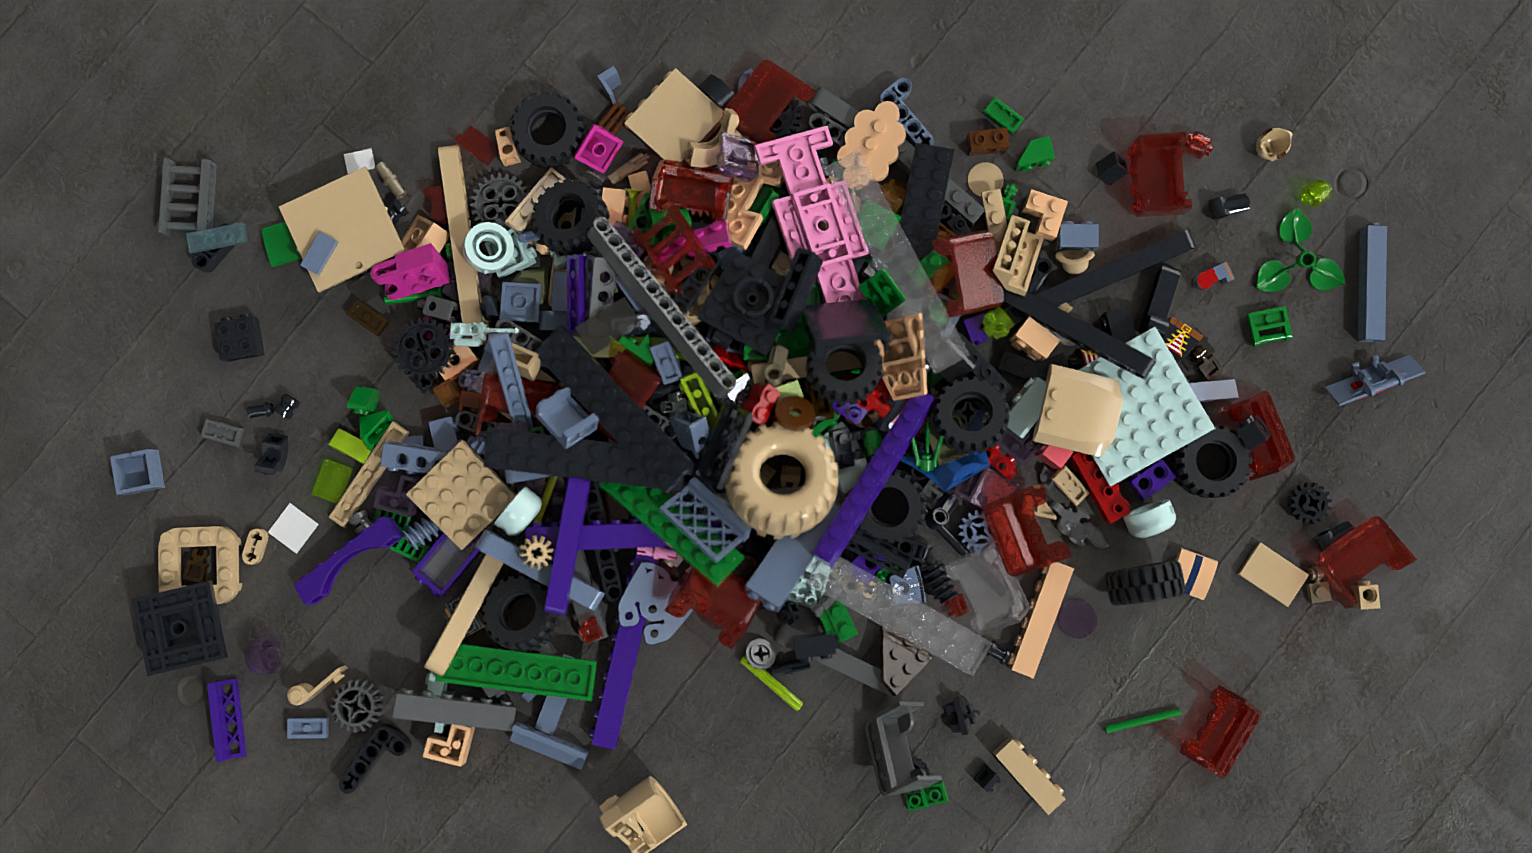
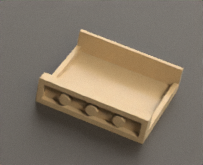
M676 68L664 76V81L651 90V95L647 99L644 98L638 104V109L634 113L628 114L624 123L626 129H630L670 166L672 171L675 167L678 168L681 163L683 165L686 163L685 156L688 142L704 143L722 124L724 111Z

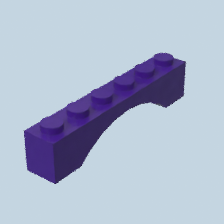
M383 516L377 518L372 526L361 530L358 533L359 536L354 540L347 541L341 550L330 554L328 560L317 564L311 573L300 577L299 582L294 585V588L305 605H316L328 596L338 573L345 564L358 554L370 549L390 548L401 540L404 535L394 519Z

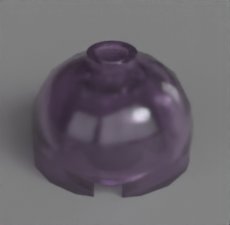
M271 635L253 640L247 646L245 652V661L248 668L258 675H271L279 672L284 663L281 662V656H284L283 646L278 638H272Z

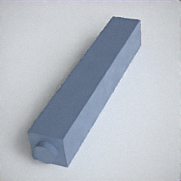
M1369 223L1366 227L1360 229L1358 342L1377 343L1385 340L1387 226H1380L1379 223Z

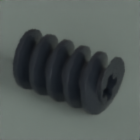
M936 561L923 567L920 571H927L924 579H931L927 586H934L930 592L937 593L933 599L940 600L939 604L956 597L958 592L951 591L955 586L954 584H948L952 580L950 577H945L948 571L941 570L945 566L944 563Z

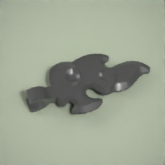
M1053 501L1049 505L1054 512L1061 516L1057 522L1058 530L1062 534L1067 535L1073 543L1085 546L1084 539H1088L1098 548H1107L1109 546L1105 542L1099 528L1093 526L1090 522L1080 523L1081 518L1090 519L1089 513L1084 508L1076 506V511L1073 512L1072 508L1064 509L1057 501Z

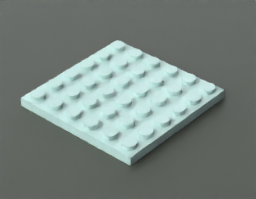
M1156 327L1125 343L1156 361L1147 379H1141L1101 357L1078 370L1115 379L1119 382L1123 404L1114 441L1100 457L1092 455L1109 486L1120 482L1215 429Z

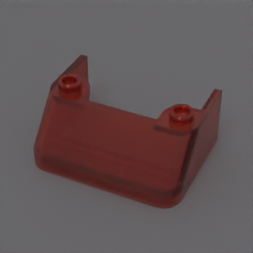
M488 372L483 376L477 410L476 435L480 434L482 421L491 422L495 420L497 412L510 414L499 374L496 372ZM521 377L530 415L536 418L537 427L542 426L543 424L536 417L537 405L541 400H547L553 396L561 387L555 382L535 379L532 382ZM543 425L544 430H545V431H549V430Z
M1262 391L1221 408L1222 412L1227 410L1229 417L1236 422L1240 421V423L1250 415H1253V417L1260 415L1272 432V435L1266 442L1252 449L1254 456L1249 467L1255 474L1248 477L1250 481L1280 472L1295 462L1294 451L1268 391Z

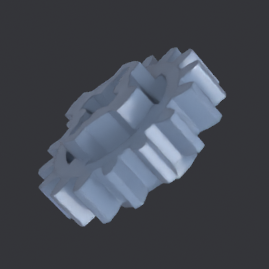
M974 510L973 516L967 513L968 519L961 518L964 524L958 525L962 529V532H959L958 535L963 536L960 541L961 543L967 542L966 548L973 546V551L976 552L979 548L981 552H984V547L991 549V543L997 544L994 538L1000 537L996 533V530H999L1000 527L995 526V523L998 521L997 519L991 520L992 514L985 516L986 513L982 510L979 515L978 511ZM975 518H982L979 523L972 522ZM989 524L991 527V534L988 533ZM974 527H982L981 531L984 535H976L977 531ZM967 528L970 530L969 538L966 532ZM979 539L986 540L985 543L975 544Z

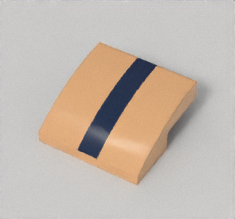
M1181 548L1175 561L1178 560L1182 567L1186 587L1185 593L1204 600L1215 575L1218 561Z

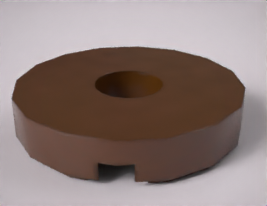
M787 396L777 403L774 414L780 426L790 431H799V429L805 430L812 425L815 411L812 404L806 399L798 396ZM790 412H797L799 415L793 416Z

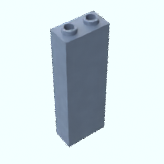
M832 506L825 518L807 533L802 532L795 538H790L788 535L783 536L782 539H777L745 587L747 596L755 601L758 599L763 602V606L772 612L774 610L779 612L813 561L814 556L812 552L839 509Z

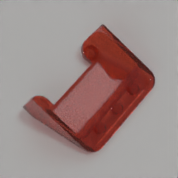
M764 60L759 63L726 108L733 109L738 114L739 124L735 129L755 146L776 140L775 134L769 128L794 96L802 101H807L814 96L816 91L772 61Z
M661 160L652 179L649 208H653L658 212H664L668 205L712 212V219L715 221L727 220L735 172L710 166L692 167L685 162Z
M983 230L933 240V247L937 254L942 256L951 254L959 299L951 300L945 307L946 318L996 308L1003 303L1002 283L993 272L997 253L994 236L991 232Z
M1377 516L1363 522L1318 556V563L1339 602L1345 609L1357 603L1355 601L1356 595L1350 586L1380 564L1385 562L1390 569L1401 570L1417 561V558L1388 524Z

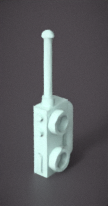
M472 322V324L451 323L450 339L454 340L455 346H480L481 341L486 340V333L508 331L516 334L519 330L518 328H489L483 324L484 322L476 324V322ZM463 336H473L472 339L463 338Z

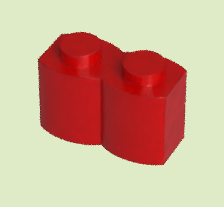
M711 346V349L732 375L740 370L746 373L749 372L743 356L733 352L728 353L727 350L719 346Z
M757 382L749 393V399L742 405L743 409L754 415L751 424L763 425L769 418L771 408L777 403L780 391L771 384Z

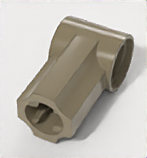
M772 346L765 369L764 382L771 384L775 388L782 382V375L789 352L784 347ZM770 374H776L778 377L776 379H771L768 376Z

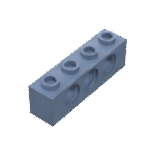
M389 440L383 443L381 466L387 467V470L390 471L402 469L406 470L408 474H418V472L426 475L451 450ZM401 454L406 455L407 463L401 460ZM420 457L426 459V466L420 463Z

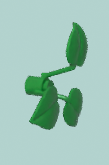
M1298 208L1292 210L1284 217L1279 227V235L1282 241L1286 243L1294 241V245L1301 253L1297 255L1296 263L1286 268L1283 267L1281 262L1275 260L1264 263L1259 269L1256 283L1257 288L1262 291L1276 292L1286 288L1291 281V277L1286 271L1298 266L1301 268L1311 267L1313 271L1310 273L1309 280L1311 285L1318 290H1330L1345 285L1344 275L1340 267L1333 260L1321 258L1316 262V256L1312 252H1306V249L1298 244V242L1306 241L1312 234L1311 222Z

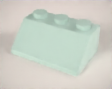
M1039 377L1030 378L1025 383L1024 391L1021 394L1017 393L1011 401L1013 404L1008 411L1010 416L1007 429L1022 439L1040 416L1047 384Z

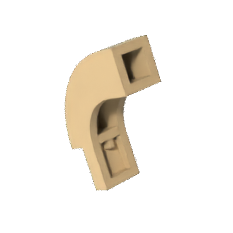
M725 108L721 128L717 136L705 143L688 142L685 161L692 167H709L725 160L734 151L741 137V134L735 129L739 124L738 114L733 109Z

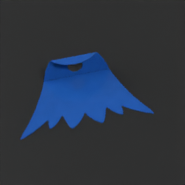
M981 409L975 415L970 430L964 424L967 431L982 429ZM977 451L974 455H967L942 466H939L937 463V467H934L932 471L920 472L946 492L989 467L990 463L986 451L981 454ZM905 456L901 458L900 461L918 470V466H915V457Z

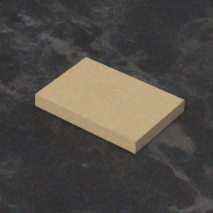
M1261 542L1257 543L1238 572L1239 576L1286 607H1289L1309 576Z

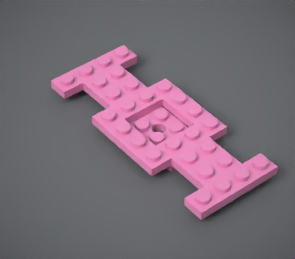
M828 126L755 145L754 150L760 166L778 161L789 193L788 197L773 200L772 205L791 262L797 248L813 251L823 260L817 276V282L824 303L863 300L866 297L858 288L860 283L852 260L869 254L846 181L827 184L816 150L833 145ZM818 222H825L827 230L821 231L818 228Z

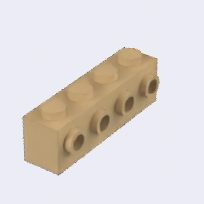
M1008 737L992 753L1049 815L1066 800L1062 795L1064 791L1057 783L1053 785L1048 780L1051 776L1043 768L1041 770L1038 769L1035 765L1037 761L1030 753L1026 755L1022 751L1024 746L1017 738L1013 740Z

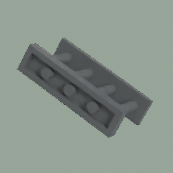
M164 158L161 165L162 187L160 215L157 221L158 233L170 237L171 230L196 231V235L209 238L212 235L217 164L209 159H202L199 167L175 166L176 163L174 161ZM175 174L200 175V184L198 186L174 185ZM173 192L198 193L199 202L197 204L173 203ZM172 211L197 212V221L195 223L171 222Z

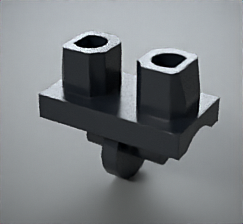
M960 696L954 701L947 703L945 707L948 715L957 713L958 720L950 722L952 733L962 732L963 736L968 735V732L972 730L970 724H976L975 716L980 715L979 710H973L972 704L965 705L964 697Z

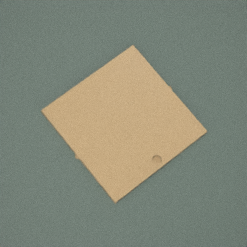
M366 166L279 206L302 259L305 258L319 231L338 241L320 276L308 270L319 293L371 269L376 264L394 258L396 254L405 252V248L387 212L388 208L384 206Z

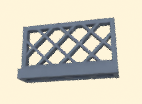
M696 477L692 478L689 484L682 489V492L677 493L662 505L659 510L715 563L741 541L745 542L750 535L751 528ZM689 493L694 498V502H682V497ZM670 506H680L679 514L670 513L667 509ZM682 506L694 507V515L682 514ZM696 507L705 508L708 511V515H696ZM682 519H694L693 527H685L682 524ZM696 519L708 520V528L696 527ZM710 520H718L722 524V528H710ZM696 532H708V540H699L696 537ZM710 533H722V541L710 540ZM724 533L733 534L736 539L734 541H725ZM710 545L722 546V551L715 555L710 550Z

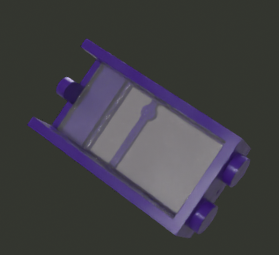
M443 533L412 571L416 575L414 578L423 585L427 584L430 587V592L435 596H446L481 553L475 547L481 534L479 533L461 550Z

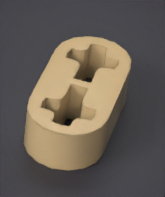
M253 529L249 532L242 553L243 561L246 564H258L262 560L268 542V533L264 529ZM255 534H259V536L262 537V540L257 541V539L254 538ZM254 552L256 559L251 560L249 553Z

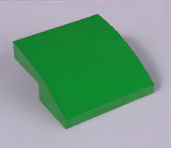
M286 222L262 229L266 252L272 267L302 259Z
M882 268L858 286L866 299H872L874 305H877L878 313L882 314V317L907 300L885 268Z

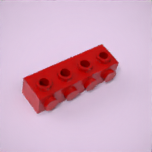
M1076 452L1069 457L1106 524H1111L1131 513L1129 510L1130 504L1125 497L1121 496L1119 492L1121 489L1118 483L1109 486L1092 455Z

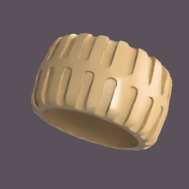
M773 422L771 427H766L765 424L760 425L754 433L750 431L746 434L726 479L725 488L728 501L732 506L733 512L750 528L756 529L758 535L765 537L766 534L774 535V539H782L783 536L788 535L790 538L798 537L802 532L807 533L820 523L834 504L838 490V467L834 462V454L830 448L826 449V441L821 436L817 438L813 436V430L810 428L790 431L780 426L778 422ZM778 454L795 457L802 463L806 471L805 485L798 492L791 495H778L770 492L762 484L759 473L761 465L768 458Z

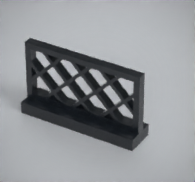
M724 400L693 473L703 477L716 488L722 490L754 415L743 409V407Z

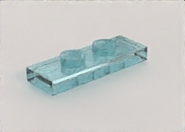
M243 222L186 233L190 253L248 242L246 225Z

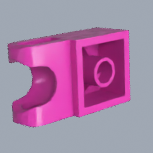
M432 243L396 254L394 259L373 266L370 272L371 278L377 284H385V294L391 300H397L450 283L448 264ZM382 271L386 272V273L381 274V275L378 276V274H379L380 272H382Z

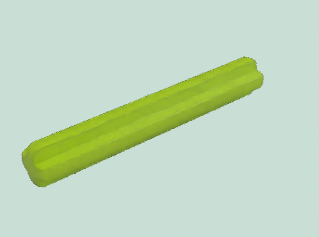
M745 655L741 658V664L795 711L802 707L803 702L765 669H754L751 664H748Z

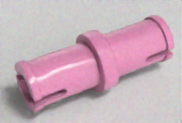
M666 547L637 548V555L651 556L656 560L662 558L676 561L678 555L673 549Z

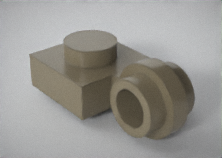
M1318 565L1312 566L1308 569V575L1314 583L1306 584L1309 603L1332 601L1328 581L1320 582L1321 578H1324L1323 568Z

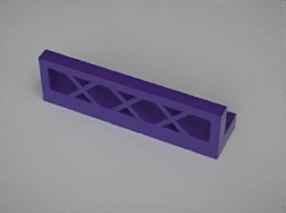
M579 254L567 255V330L571 334H585V273L587 256Z
M238 678L208 683L216 762L247 756ZM232 683L233 692L228 696L224 693L223 685ZM229 702L235 706V712L232 716L226 712V706ZM231 722L235 723L238 728L235 735L228 731V726ZM233 741L240 745V753L231 754L230 745Z

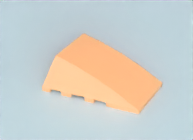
M922 313L884 321L887 325V331L891 332L892 338L891 343H888V351H885L880 340L874 341L873 344L874 346L878 345L880 348L879 355H882L883 358L882 373L884 376L882 379L893 401L927 394Z

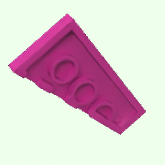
M726 220L715 221L702 229L698 228L692 233L678 236L672 241L659 244L654 248L655 260L658 264L679 260L685 254L695 256L702 250L707 249L708 252L715 251L718 246L722 245L725 248L732 247Z

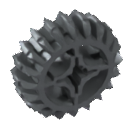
M356 679L355 683L353 680H349L347 684H341V689L335 690L337 695L331 698L336 702L330 704L331 708H335L331 715H337L334 722L341 721V728L346 726V731H351L353 728L355 733L359 732L360 729L366 731L367 727L372 728L374 726L373 722L377 723L379 721L378 716L383 714L379 710V708L384 707L383 703H379L383 696H377L380 689L374 691V683L368 686V680L361 682V679ZM351 690H359L354 699L345 698ZM366 695L370 699L371 705L366 702ZM356 702H358V706H360L359 709H357V705H355ZM344 707L348 709L349 715L346 714ZM360 713H370L365 720H356Z

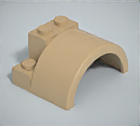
M651 776L621 797L614 795L599 806L603 813L600 819L605 830L613 837L618 836L628 845L632 853L650 852L687 825L668 793Z

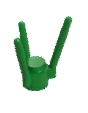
M926 422L925 451L920 456L918 455L915 438H911L915 466H918L920 471H932L934 467H937V458L944 438L943 435H940L934 456L932 457V453H929L930 422Z

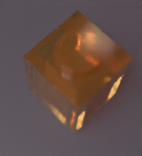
M447 379L432 389L443 406L449 407L460 400L461 392L453 380Z

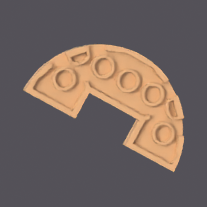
M753 156L747 159V163L739 168L735 167L725 177L717 191L714 202L716 221L726 220L731 243L741 249H747L763 220L761 214L749 211L761 187L765 183L781 188L784 182L778 161L760 166L757 156Z

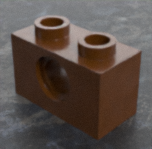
M1007 128L970 131L966 137L968 156L1006 152L1009 148Z

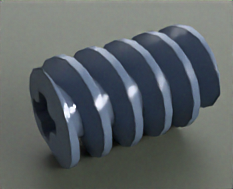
M428 516L427 520L424 518L420 519L421 525L415 522L413 524L414 529L408 526L407 533L402 530L407 542L416 550L418 549V542L424 546L425 538L431 542L432 534L435 537H439L438 530L444 533Z

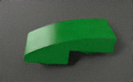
M944 781L934 783L926 787L924 791L921 790V793L918 794L917 792L914 795L904 793L908 811L924 809L930 805L949 801Z

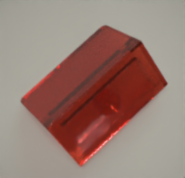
M470 126L463 136L458 133L454 138L461 147L487 166H489L499 152L498 145L473 126Z

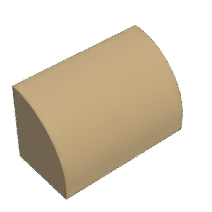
M511 343L520 376L534 382L540 368L539 354Z

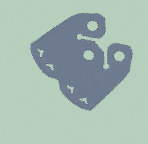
M644 562L640 564L620 600L619 621L622 626L636 625L639 622V615L635 603L639 602L640 612L644 618L650 622L664 620V624L647 625L644 629L646 643L656 644L668 640L698 605V601L692 590L684 583L671 581L670 575L665 569L656 564ZM645 568H647L648 570L652 569V571L647 573ZM658 573L660 574V576L664 577V579H658ZM678 587L679 590H683V592L678 593V590L676 588ZM688 596L693 602H687ZM650 605L656 606L655 613L648 611ZM628 611L633 613L631 620L625 618V614ZM654 629L658 631L656 638H652L650 632Z

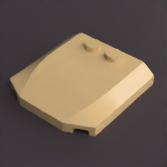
M1050 364L1045 383L1047 387L1032 441L1100 457L1114 441L1123 404L1118 380Z

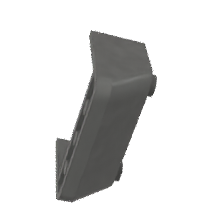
M900 701L872 716L866 722L865 730L879 792L884 796L924 789L942 780V776H927L923 769L914 770L906 732L910 731L914 725L912 712L924 706L923 702Z

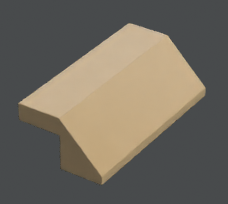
M1012 215L993 272L1006 290L1025 296L1044 237L1027 232L1030 221Z

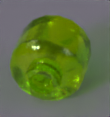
M1315 179L1303 187L1301 192L1302 202L1307 206L1319 207L1331 198V185L1325 180Z

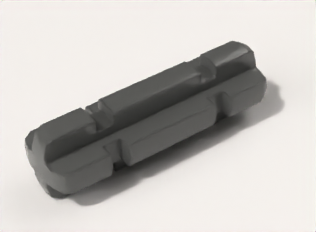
M835 585L830 590L831 592H828L817 602L818 605L815 604L811 608L814 616L820 617L824 613L823 610L826 611L836 601L835 598H839L843 594L840 587Z

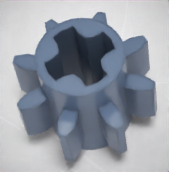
M465 369V373L460 374L459 385L464 387L463 391L476 392V389L481 388L483 378L478 374V370Z
M479 434L475 437L470 436L466 442L479 457L481 454L485 455L487 439Z

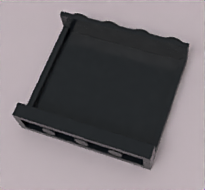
M872 299L806 305L802 313V324L816 358H824V346L880 340L885 351H888V343L892 341L891 332L887 331L886 322H883L882 314L878 313V307L874 305Z

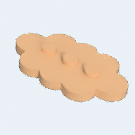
M884 101L876 107L875 111L862 110L855 117V127L845 133L846 145L842 146L838 151L837 159L840 166L845 169L843 178L849 189L861 190L869 180L874 182L882 181L888 175V165L897 160L899 155L897 147L905 141L906 132L903 125L898 122L900 114L899 108L895 103Z

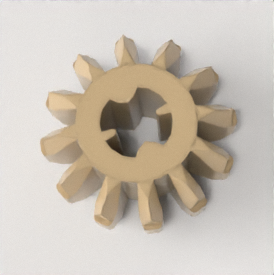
M534 535L532 537L533 543L529 539H525L529 546L521 545L520 548L526 550V552L519 553V556H527L522 563L526 564L528 561H531L529 564L530 569L536 563V568L539 570L541 569L540 562L544 566H548L545 558L552 560L553 557L547 555V553L554 552V549H546L551 542L547 541L543 545L544 537L541 536L539 542H537V537ZM537 547H540L541 556L537 555L536 558H533L532 549L536 550Z

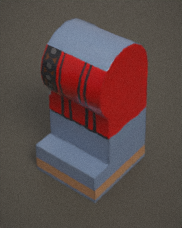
M1225 262L1195 276L1193 286L1195 289L1202 291L1210 288L1216 281L1221 280L1222 284L1235 278L1228 263Z

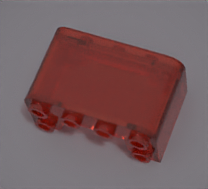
M1186 132L1139 135L1132 142L1131 146L1128 147V158H1131L1129 175L1132 177L1133 182L1130 191L1131 195H1134L1132 213L1136 217L1184 215L1192 209L1191 199L1185 198L1188 196V191H1184L1182 155L1185 154L1184 150H1182V143L1187 142Z

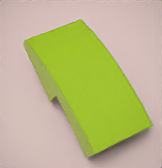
M339 428L328 444L361 464L366 462L374 449L373 447L371 450H368L361 439Z

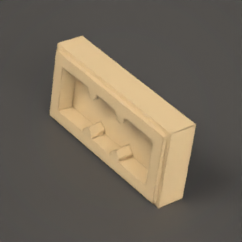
M1063 465L1062 468L1058 469L1050 477L1053 483L1074 506H1077L1090 493L1066 465Z

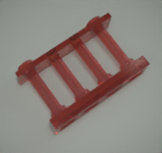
M668 201L663 205L667 210L665 217L645 233L638 228L633 229V231L637 235L636 241L640 246H644L664 277V285L667 289L681 294L682 290L678 286L680 281L699 266H705L711 270L716 264L678 206ZM674 222L677 226L675 231L653 247L649 239L667 224ZM680 236H684L686 239L685 245L663 262L659 253ZM688 252H694L696 255L694 257L695 260L673 277L668 268Z

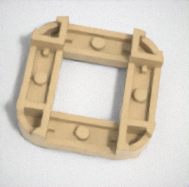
M225 526L174 528L163 533L158 545L159 592L185 587V585L181 586V547L216 546L217 584L213 585L217 604L230 602L242 588V583H239V545H242L240 537L230 527Z

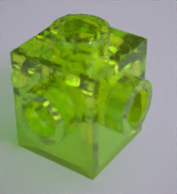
M1000 306L994 311H989L982 321L984 332L989 337L994 336L996 340L1000 337H1005L1010 332V328L1015 325L1013 320Z

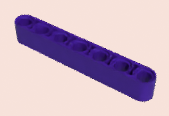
M569 478L545 604V612L565 616L590 489V480Z

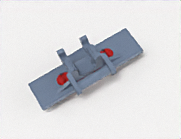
M1374 355L1370 359L1371 366L1359 370L1358 362L1351 364V374L1353 376L1326 386L1325 390L1339 406L1367 396L1372 397L1395 385L1401 386L1405 381L1423 375L1426 371L1410 355L1389 363H1379L1378 355Z

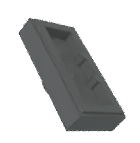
M205 419L200 437L240 447L245 429Z

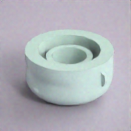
M485 222L474 226L462 243L463 254L467 263L475 270L484 274L495 273L503 269L512 258L514 252L511 235L505 228L496 223ZM482 241H488L496 247L497 253L493 256L483 255L479 249V244Z
M525 486L494 524L505 530L507 535H519L539 513L542 506L541 499Z
M1169 499L1141 506L1123 517L1128 531L1137 538H1145L1166 531L1174 525L1176 520V514Z

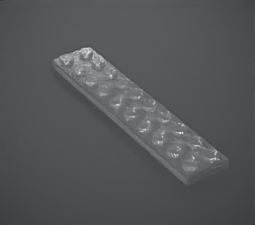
M842 557L838 558L832 569L818 561L806 582L811 587L971 676L975 674L993 644L990 640Z

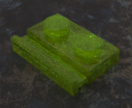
M325 459L311 495L338 504L344 494L353 468Z

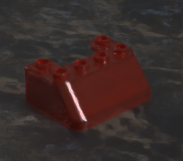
M1043 484L1030 486L990 502L984 508L985 518L1004 567L1012 577H1018L1072 557L1069 547L1065 542L1056 541L1047 545L1033 510V508L1043 505L1047 500V492Z
M690 566L672 590L664 611L680 618L684 617L692 609L723 627L718 636L719 642L732 650L747 631L761 601L758 599L755 601L748 597L745 591L747 582L732 573L716 587L694 567Z
M1218 685L1210 695L1211 703L1215 706L1214 709L1210 710L1207 714V721L1204 726L1199 728L1196 740L1192 737L1185 739L1181 744L1179 753L1219 778L1224 779L1230 773L1259 723L1262 713L1248 700Z

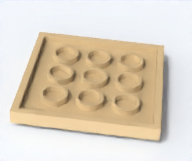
M464 440L458 443L406 494L461 550L517 496L491 468L483 467L484 461Z

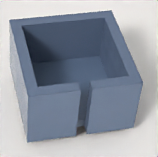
M146 449L131 452V454L126 453L110 457L116 495H131L165 488L159 450Z

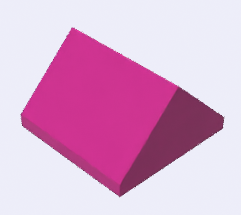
M593 124L573 157L604 174L623 141L602 126Z

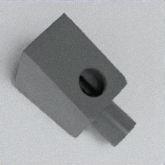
M430 295L426 300L421 298L418 301L417 308L422 310L424 315L450 324L462 323L459 304Z

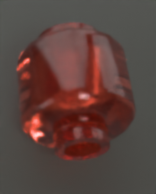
M1200 131L1190 133L1183 144L1185 152L1197 159H1202L1204 155L1209 156L1214 147L1211 145L1212 138Z

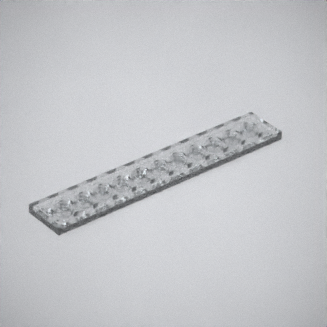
M857 149L825 167L879 271L885 268L907 298L905 302L899 305L903 316L922 313L924 355L934 374L970 356L861 151Z

